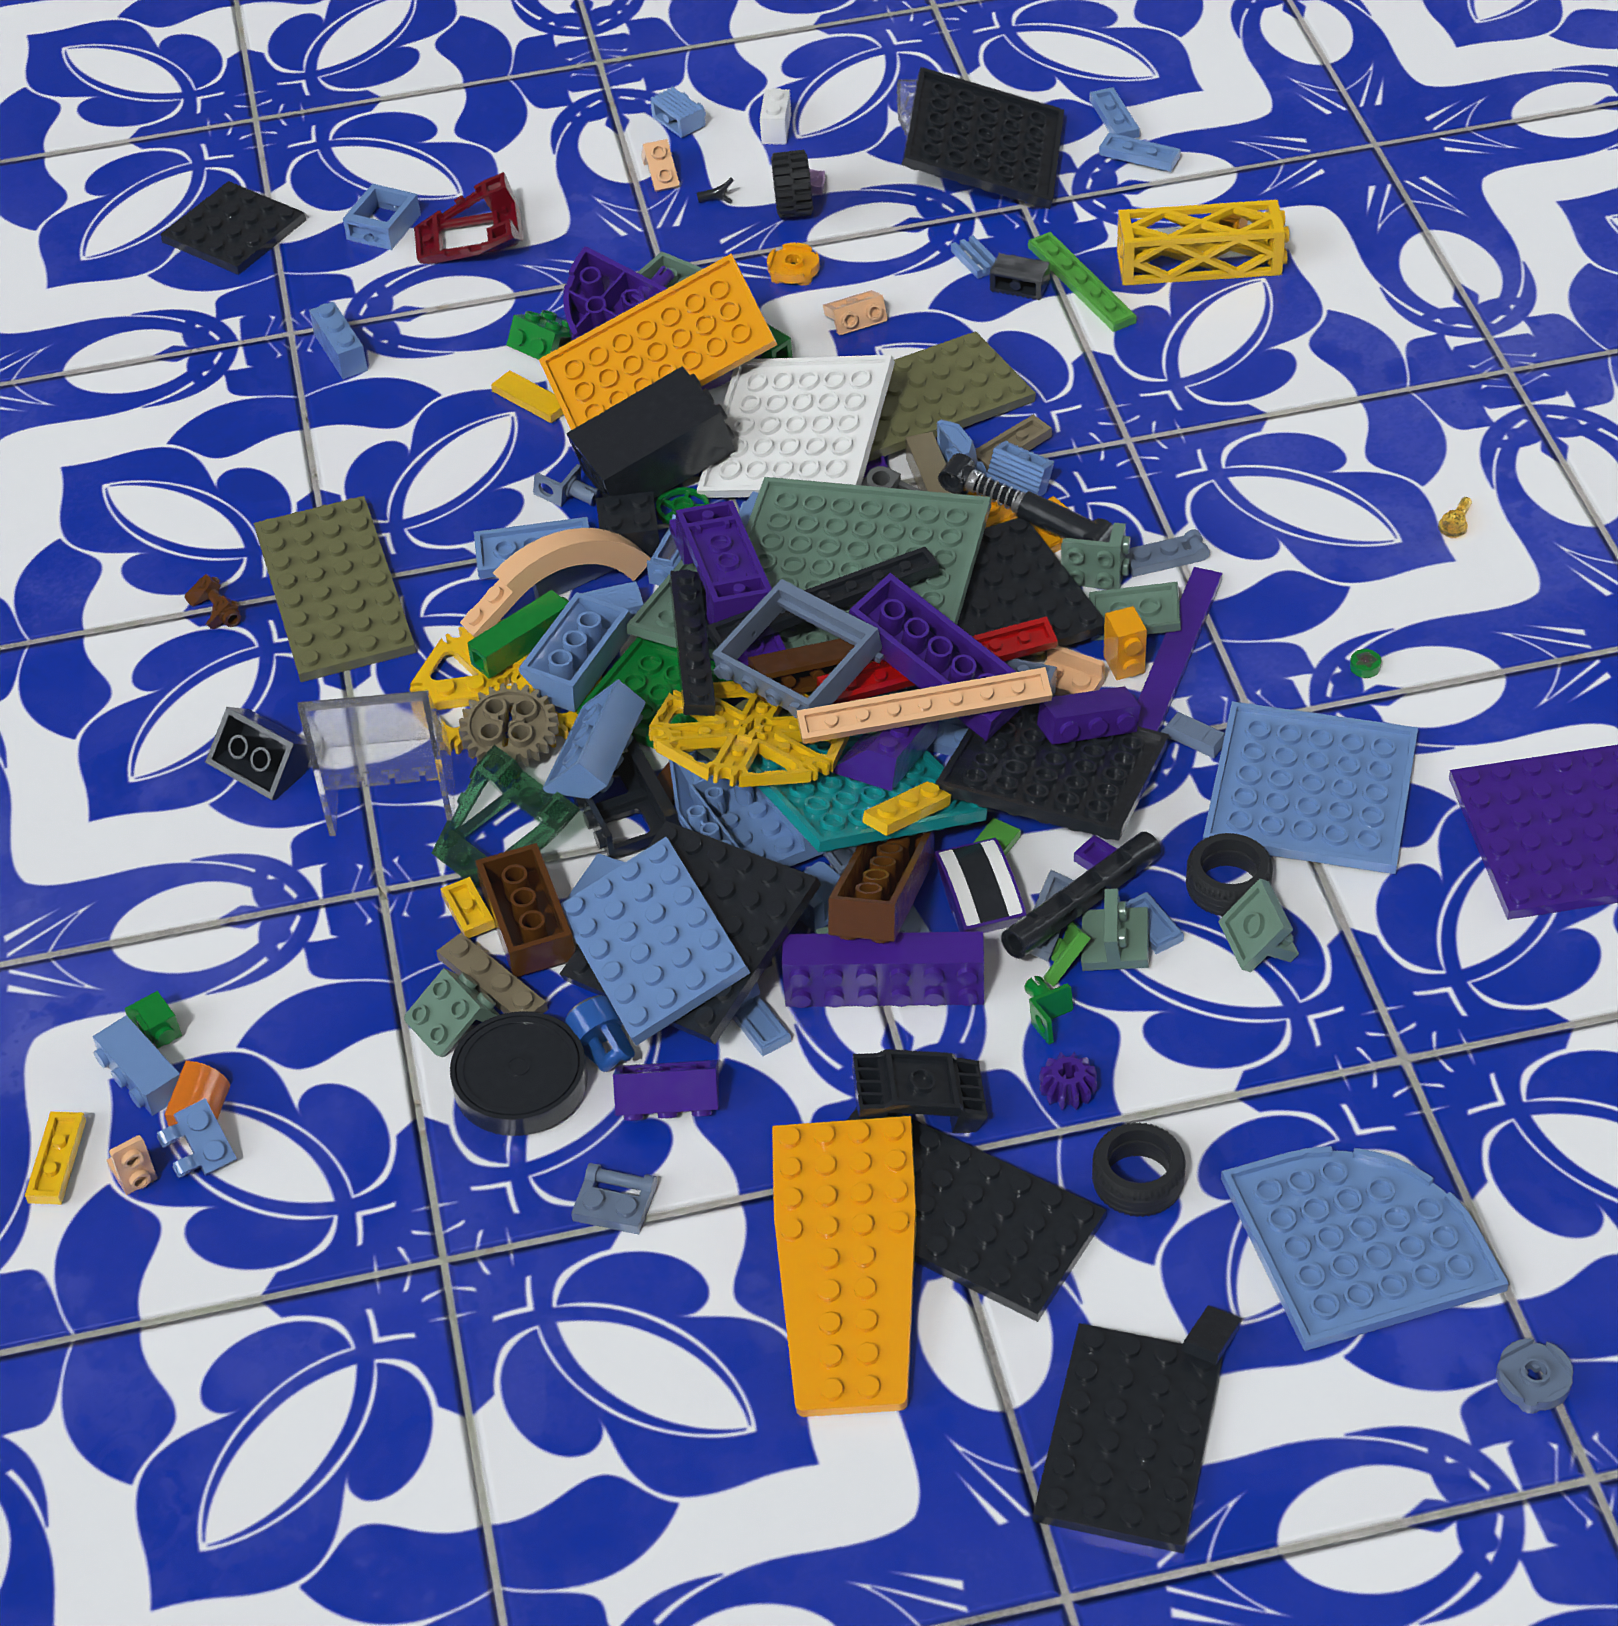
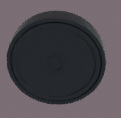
M510 1012L497 1015L480 1023L462 1038L453 1053L450 1063V1079L454 1097L463 1115L483 1130L507 1136H520L541 1132L564 1120L580 1103L588 1081L585 1054L580 1039L561 1020L538 1012Z

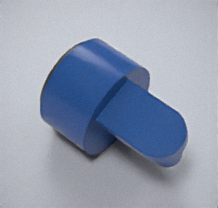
M597 995L587 998L574 1006L567 1014L565 1023L580 1039L584 1054L598 1066L600 1071L608 1072L620 1061H629L635 1056L634 1049L622 1030L623 1023L607 996ZM606 1041H609L612 1047L608 1053L602 1045Z

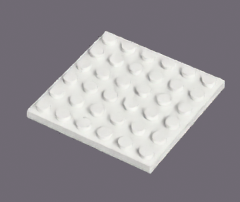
M866 355L751 359L733 370L722 406L727 415V419L724 420L725 424L729 425L735 436L732 439L735 452L702 471L697 493L706 495L707 498L749 497L753 491L759 493L764 477L861 485L895 364L893 356Z

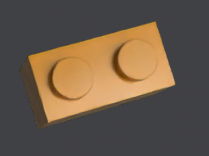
M1134 606L1105 613L1103 656L1116 680L1145 673L1147 629Z

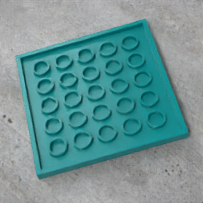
M863 734L849 736V740L838 762ZM826 741L803 744L822 754H827L831 746ZM927 750L892 791L835 774L830 770L827 776L818 772V780H811L809 783L758 786L818 853L830 852L834 849L850 846L857 847L870 842L887 841L896 837L914 836L917 833L933 830L940 831L948 827L970 825L974 822L985 821L987 815L986 808L979 807L974 803L951 799L950 806L888 836L862 822L865 810L927 781L935 784L945 767ZM757 753L748 772L763 773L765 771L787 770Z

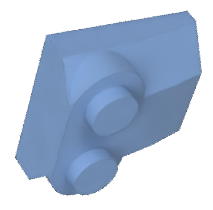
M946 420L937 421V443L946 464L954 454H965L974 461L977 470L984 473L986 477V468L981 461L977 460L973 441L962 427L957 423ZM962 490L961 494L966 495L969 491Z

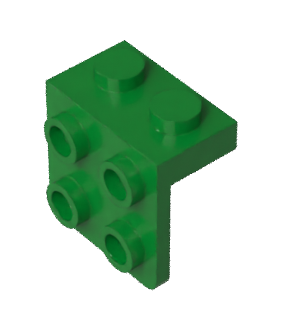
M542 310L541 313L526 311L525 314L514 315L506 346L539 360L558 349L560 338L571 337L567 320L556 318L557 314L548 310Z

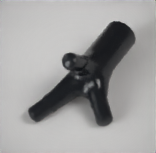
M730 177L724 184L716 188L697 192L698 202L723 200L731 204L733 200L724 193L727 192V188L734 179Z

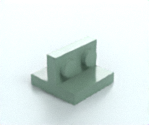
M1259 879L1218 921L1241 970L1252 972L1267 956L1291 963L1299 955L1293 943V936L1290 933L1293 928L1269 881Z
M1118 888L1105 889L1104 909L1087 910L1082 914V929L1091 938L1081 951L1082 970L1149 968L1148 907L1127 908L1126 901L1120 902Z

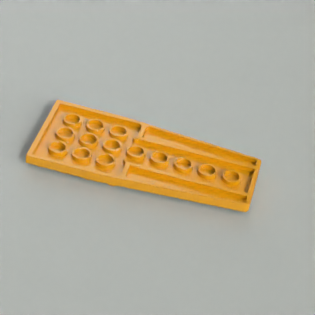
M911 1116L772 1126L774 1223L797 1414L801 1417L904 1410L908 1405L916 1234V1197Z

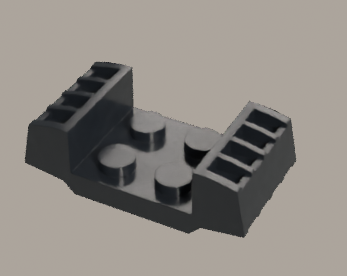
M885 1049L878 1053L853 1054L852 1073L858 1120L886 1118L888 1113L950 1116L952 1133L977 1132L988 1117L979 1061L957 1058L952 1053Z

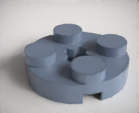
M1521 1339L1508 1345L1501 1354L1496 1370L1497 1383L1502 1393L1511 1402L1518 1405L1523 1412L1528 1414L1537 1413L1539 1410H1549L1563 1403L1568 1397L1573 1383V1366L1568 1356L1556 1345L1546 1342L1545 1346L1540 1343H1534V1339ZM1531 1369L1534 1373L1541 1371L1543 1373L1541 1380L1529 1378L1527 1370Z

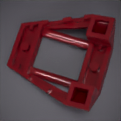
M504 172L481 181L474 186L475 191L466 198L462 195L454 200L456 203L454 206L443 213L440 210L414 227L416 256L419 263L435 264L482 253L500 251L507 247H513L524 240L520 210ZM482 199L485 200L492 211L490 213L452 218ZM493 222V226L486 228L487 242L444 249L442 230Z

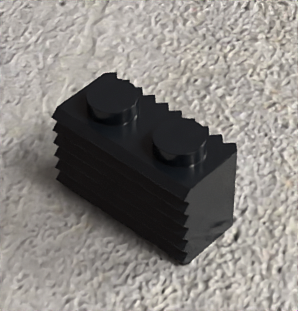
M998 253L992 269H990V290L992 292L996 291L997 293L1001 292L1002 294L1006 293L1007 295L1011 294L1017 297L1021 295L1022 297H1031L1033 300L1036 298L1039 301L1050 281V262L1039 259L1035 260Z

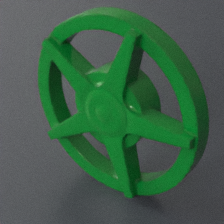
M687 487L674 488L666 491L658 498L656 513L663 523L669 524L673 514L676 515V510L707 505L709 500L706 495L698 494L696 489ZM685 494L684 496L676 497L672 501L667 500L672 496ZM690 495L699 498L704 504H694ZM661 505L670 508L671 512L665 515L661 511Z

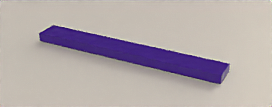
M1198 567L1193 568L1179 601L1181 630L1166 632L1137 702L1141 705L1138 727L1160 732L1222 582L1223 573Z

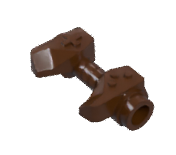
M205 574L185 594L184 598L192 607L205 600H210L213 603L210 618L205 623L209 628L215 629L221 623L227 627L236 626L241 620L238 602L230 600L224 595L221 596L219 594L221 587L219 578Z

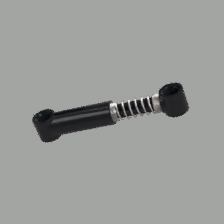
M954 454L938 475V481L946 491L959 494L962 490H967L972 493L976 492L978 496L983 494V496L991 497V502L997 501L999 506L1004 504L1005 509L1011 507L1012 512L1016 513L1017 518L1024 519L1030 522V524L1062 539L1110 541L1113 524L1102 518L1091 520L1033 492L1020 493L1019 490L1015 492L1012 486L1007 488L1005 483L1000 485L998 480L992 481V477L987 479L984 473L977 470L974 461L965 454Z

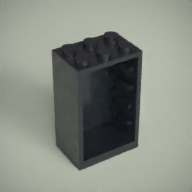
M681 366L566 433L578 462L582 466V471L594 487L600 490L602 497L653 491V496L656 498L735 452L732 439L735 436L729 425L725 424L724 420L727 419V415L720 404H714V399L707 389H701V384L694 373L690 375Z

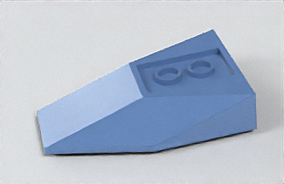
M697 750L692 752L684 751L693 756L698 762L707 764L713 761L697 752ZM669 759L678 820L682 827L788 867L826 853H818L758 786L739 787V781H737V784L732 787L729 786L730 780L725 778L720 779L718 783H713V775L706 781Z

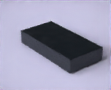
M1208 1305L1185 1338L1182 1351L1212 1364H1217L1240 1329L1242 1318Z

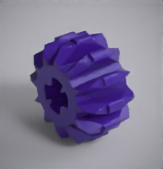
M1075 1051L1070 1057H1065L1061 1052L1057 1059L1048 1057L1046 1066L1042 1067L1040 1071V1091L1042 1095L1047 1096L1049 1105L1059 1102L1061 1110L1066 1105H1072L1077 1110L1079 1102L1088 1104L1091 1095H1094L1097 1090L1095 1066H1089L1087 1057L1077 1059Z

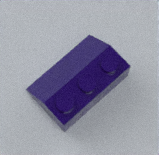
M718 1060L617 1066L613 1073L615 1116L624 1115V1120L632 1121L644 1119V1114L658 1113V1118L663 1119L678 1117V1112L692 1111V1116L712 1115V1110H718L719 1108Z

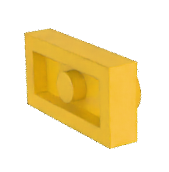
M470 877L440 888L442 898L460 931L468 939L495 928L494 919Z

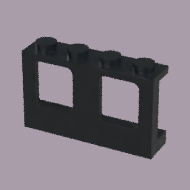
M634 736L632 742L621 755L624 757L621 765L612 774L620 776L628 792L596 804L592 797L590 799L573 797L577 809L584 810L583 818L589 830L594 829L593 835L599 850L604 848L608 857L617 858L648 847L665 821L679 825L677 811ZM635 813L641 814L650 831L614 844L612 834L606 823Z

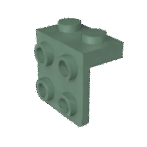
M1113 524L1109 542L1064 538L1062 540L1061 565L1065 567L1079 586L1106 590L1119 589L1121 587L1123 575L1128 576L1130 568V558H1125V554H1128L1130 549V536H1126V524Z
M443 968L404 1016L405 1022L430 1050L439 1057H444L475 1020L484 1022L500 1015L494 1009L496 1003L485 993H479L475 989L478 984L464 972L458 975Z

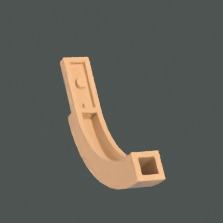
M576 528L549 534L529 543L506 559L493 572L499 580L468 611L460 623L472 636L477 637L496 625L532 586L559 570L576 565L599 564L617 569L635 581L646 569L647 561H650L651 558L629 539L608 530Z

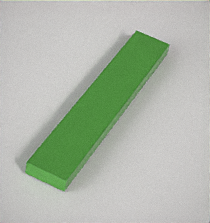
M1051 232L1028 240V248L1040 260L1050 262V270L1113 332L1136 323V315Z

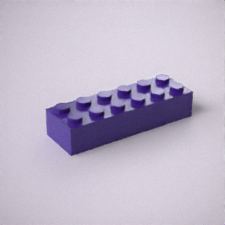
M891 573L849 610V614L878 628L882 649L879 653L884 655V660L920 689L1016 672ZM1023 706L956 718L987 741Z
M983 931L898 933L894 942L889 941L887 943H876L871 939L864 938L844 940L839 936L828 934H788L782 948L785 1007L836 1008L840 1006L984 1005Z

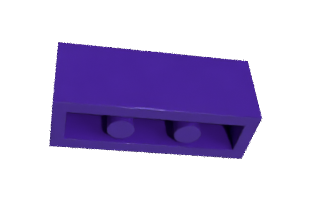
M1125 686L1052 697V701L1040 703L1037 726L1052 745L1137 732L1141 705Z

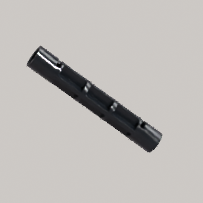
M1148 832L1138 833L1120 846V848L1004 930L1001 934V942L1005 950L1012 957L1022 959L1105 898V889H1117L1157 860L1161 855V847L1157 839Z

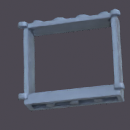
M783 579L773 587L712 653L716 665L713 671L718 678L728 681L732 680L740 684L747 692H755L764 697L771 705H779L788 710L795 718H797V710L832 705L872 659L880 663L884 659V655L879 653L882 649L878 628ZM786 610L855 646L808 698L737 661L780 612L784 613Z

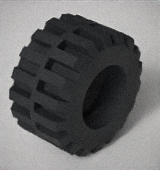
M805 150L773 153L771 165L778 216L781 219L811 215L813 200L808 157Z

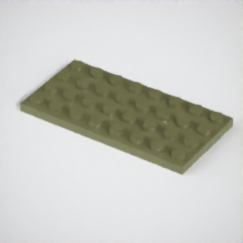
M976 331L894 359V368L868 462L878 459L880 456H886L906 449L905 437L933 432L936 438L937 421L939 420L957 423L963 428L1035 402L1036 393Z
M364 496L254 523L300 682L416 653L415 644Z

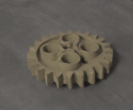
M502 683L500 691H495L494 688L489 687V694L487 696L479 692V701L469 700L470 709H463L464 718L459 719L460 728L458 730L463 749L468 750L469 757L476 756L479 765L487 760L489 769L498 763L500 764L501 771H504L507 764H511L512 768L517 770L519 762L528 767V759L530 758L540 761L539 752L548 754V744H555L554 735L559 734V721L554 704L549 703L547 695L541 697L539 689L530 693L529 685L527 684L522 690H518L517 683H513L511 689H506V686ZM513 706L511 710L512 720L509 722V709ZM505 732H508L509 741L508 745L505 747V743L507 741Z

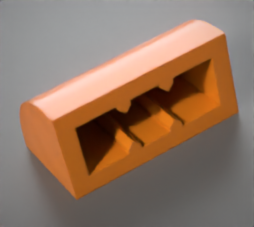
M185 1061L164 1114L168 1127L177 1124L174 1118L175 1113L206 1098L215 1118L218 1120L230 1088L227 1078L208 1065L194 1061Z

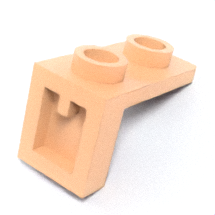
M668 139L643 144L641 157L643 164L648 165L654 191L660 192L678 188L679 180Z
M137 1135L109 1151L111 1158L106 1161L126 1195L142 1189L149 1183L157 1180L154 1167L141 1135Z

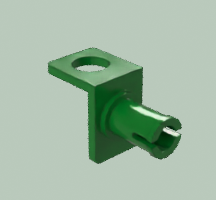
M1034 976L1039 985L1031 977L1024 986L1025 992L1031 996L1029 999L1031 1024L1046 1043L1050 1045L1054 1043L1051 1019L1073 1010L1072 989L1069 984H1064L1051 990L1042 977Z

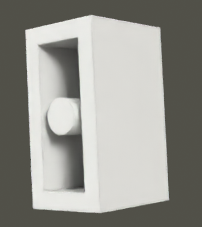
M779 88L765 89L760 114L761 143L787 144L791 119L790 90H781Z

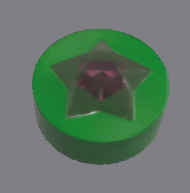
M1360 649L1351 655L1350 670L1356 676L1371 678L1380 672L1381 657L1377 652L1370 649Z

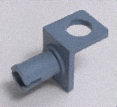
M579 464L572 469L562 483L540 473L534 475L533 493L560 507L571 496L588 503L590 506H594L596 498H599L600 490L581 482L582 466ZM541 483L550 486L553 494L545 492L541 487Z

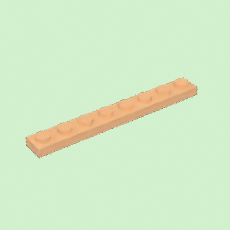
M1046 667L797 710V720L802 743L808 744L1052 701V691Z

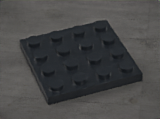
M228 181L160 235L163 243L239 275L306 221V217L303 211Z

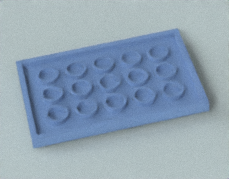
M667 837L561 903L573 937L636 1046L750 974L741 956Z

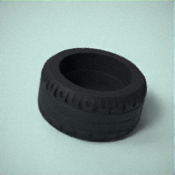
M1221 833L1209 836L1197 843L1188 857L1186 871L1187 891L1194 903L1201 907V909L1223 917L1259 879L1269 881L1270 885L1272 884V860L1267 850L1260 843L1247 836L1234 833ZM1220 866H1233L1245 870L1252 878L1243 883L1226 884L1210 878L1206 872Z
M1133 1122L1132 1124L1127 1123L1126 1125L1117 1126L1103 1135L1094 1150L1092 1181L1095 1191L1108 1207L1113 1208L1114 1211L1124 1213V1215L1144 1217L1145 1215L1150 1216L1151 1214L1161 1213V1211H1165L1175 1203L1183 1190L1186 1166L1184 1152L1180 1143L1172 1134L1164 1131L1163 1128L1153 1126V1124ZM1143 1156L1155 1160L1167 1172L1154 1181L1135 1183L1122 1179L1113 1172L1111 1167L1123 1158Z

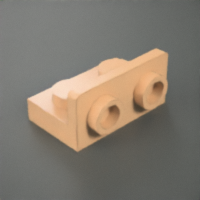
M873 290L823 305L825 316L834 319L836 332L839 335L888 320L883 295Z
M1058 645L1056 648L1047 650V660L1044 664L1057 667V690L1055 695L1062 696L1100 690L1104 684L1105 663L1103 661Z

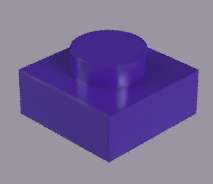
M1093 835L1074 852V862L1089 870L1117 848Z

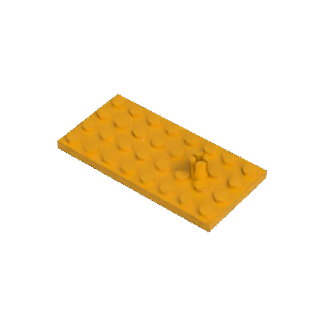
M729 254L543 356L539 361L570 429L573 430L681 366L690 375L694 373L702 387L778 344L732 254Z

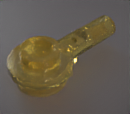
M1469 497L1461 498L1455 510H1449V512L1442 516L1438 524V529L1442 534L1449 538H1457L1467 532L1468 524L1465 515L1472 504V500Z

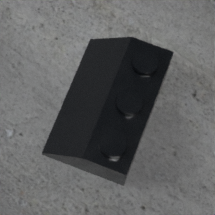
M226 707L205 763L265 797L276 800L305 774L316 745L250 709Z

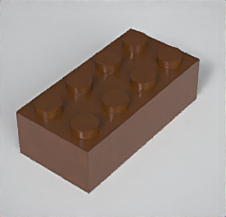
M537 843L475 860L480 887L489 912L494 919L495 928L512 974L515 977H519L568 962L575 952L572 932Z

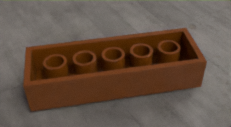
M934 830L917 833L914 836L896 837L887 841H876L857 846L829 896L828 935L839 936L844 940L864 938L871 939L876 943L894 942L934 862Z

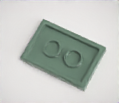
M1178 581L1089 592V600L1104 619L1107 612L1134 606L1147 629V634L1181 630ZM1104 634L1092 637L1091 641L1104 640Z

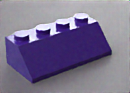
M940 720L864 733L836 764L833 773L892 791L937 738Z

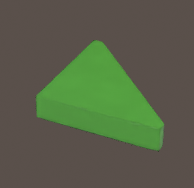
M1072 921L1067 925L1063 939H1057L1051 956V960L1054 963L1043 977L1053 987L1091 939L1076 922Z

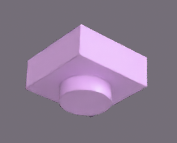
M809 169L812 194L822 195L825 171Z

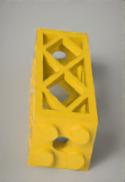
M1278 199L1118 210L1117 258L1123 286L1282 275L1283 264H1287V249L1284 248V244L1289 242V228L1285 226V212L1280 210ZM1212 213L1202 219L1189 216L1194 214ZM1231 214L1252 222L1239 230L1217 224V222ZM1133 218H1142L1136 222L1131 223V219ZM1164 218L1183 228L1167 234L1147 227ZM1229 251L1254 257L1237 267L1217 259V257ZM1162 255L1184 261V263L1169 271L1160 269L1147 262ZM1266 262L1269 267H1258ZM1198 266L1211 269L1208 271L1188 272ZM1134 272L1141 273L1144 275H1134Z

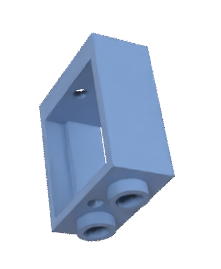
M372 183L343 218L347 240L392 250L421 215L418 195ZM378 207L396 211L388 222L369 218Z

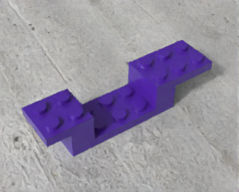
M733 500L676 510V519L669 520V530L683 564H695L705 588L708 625L754 609L772 588ZM779 632L755 640L737 661L748 666V657L786 650Z

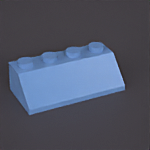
M576 592L520 665L519 673L535 690H540L542 697L547 695L550 704L575 712L631 636L627 634V623L630 621L629 610Z
M618 679L584 704L542 789L546 793L588 799L599 791L601 793L607 791L614 781L612 777L613 772L621 765L624 759L621 756L623 751L633 740L631 733L643 718L641 712L646 702Z

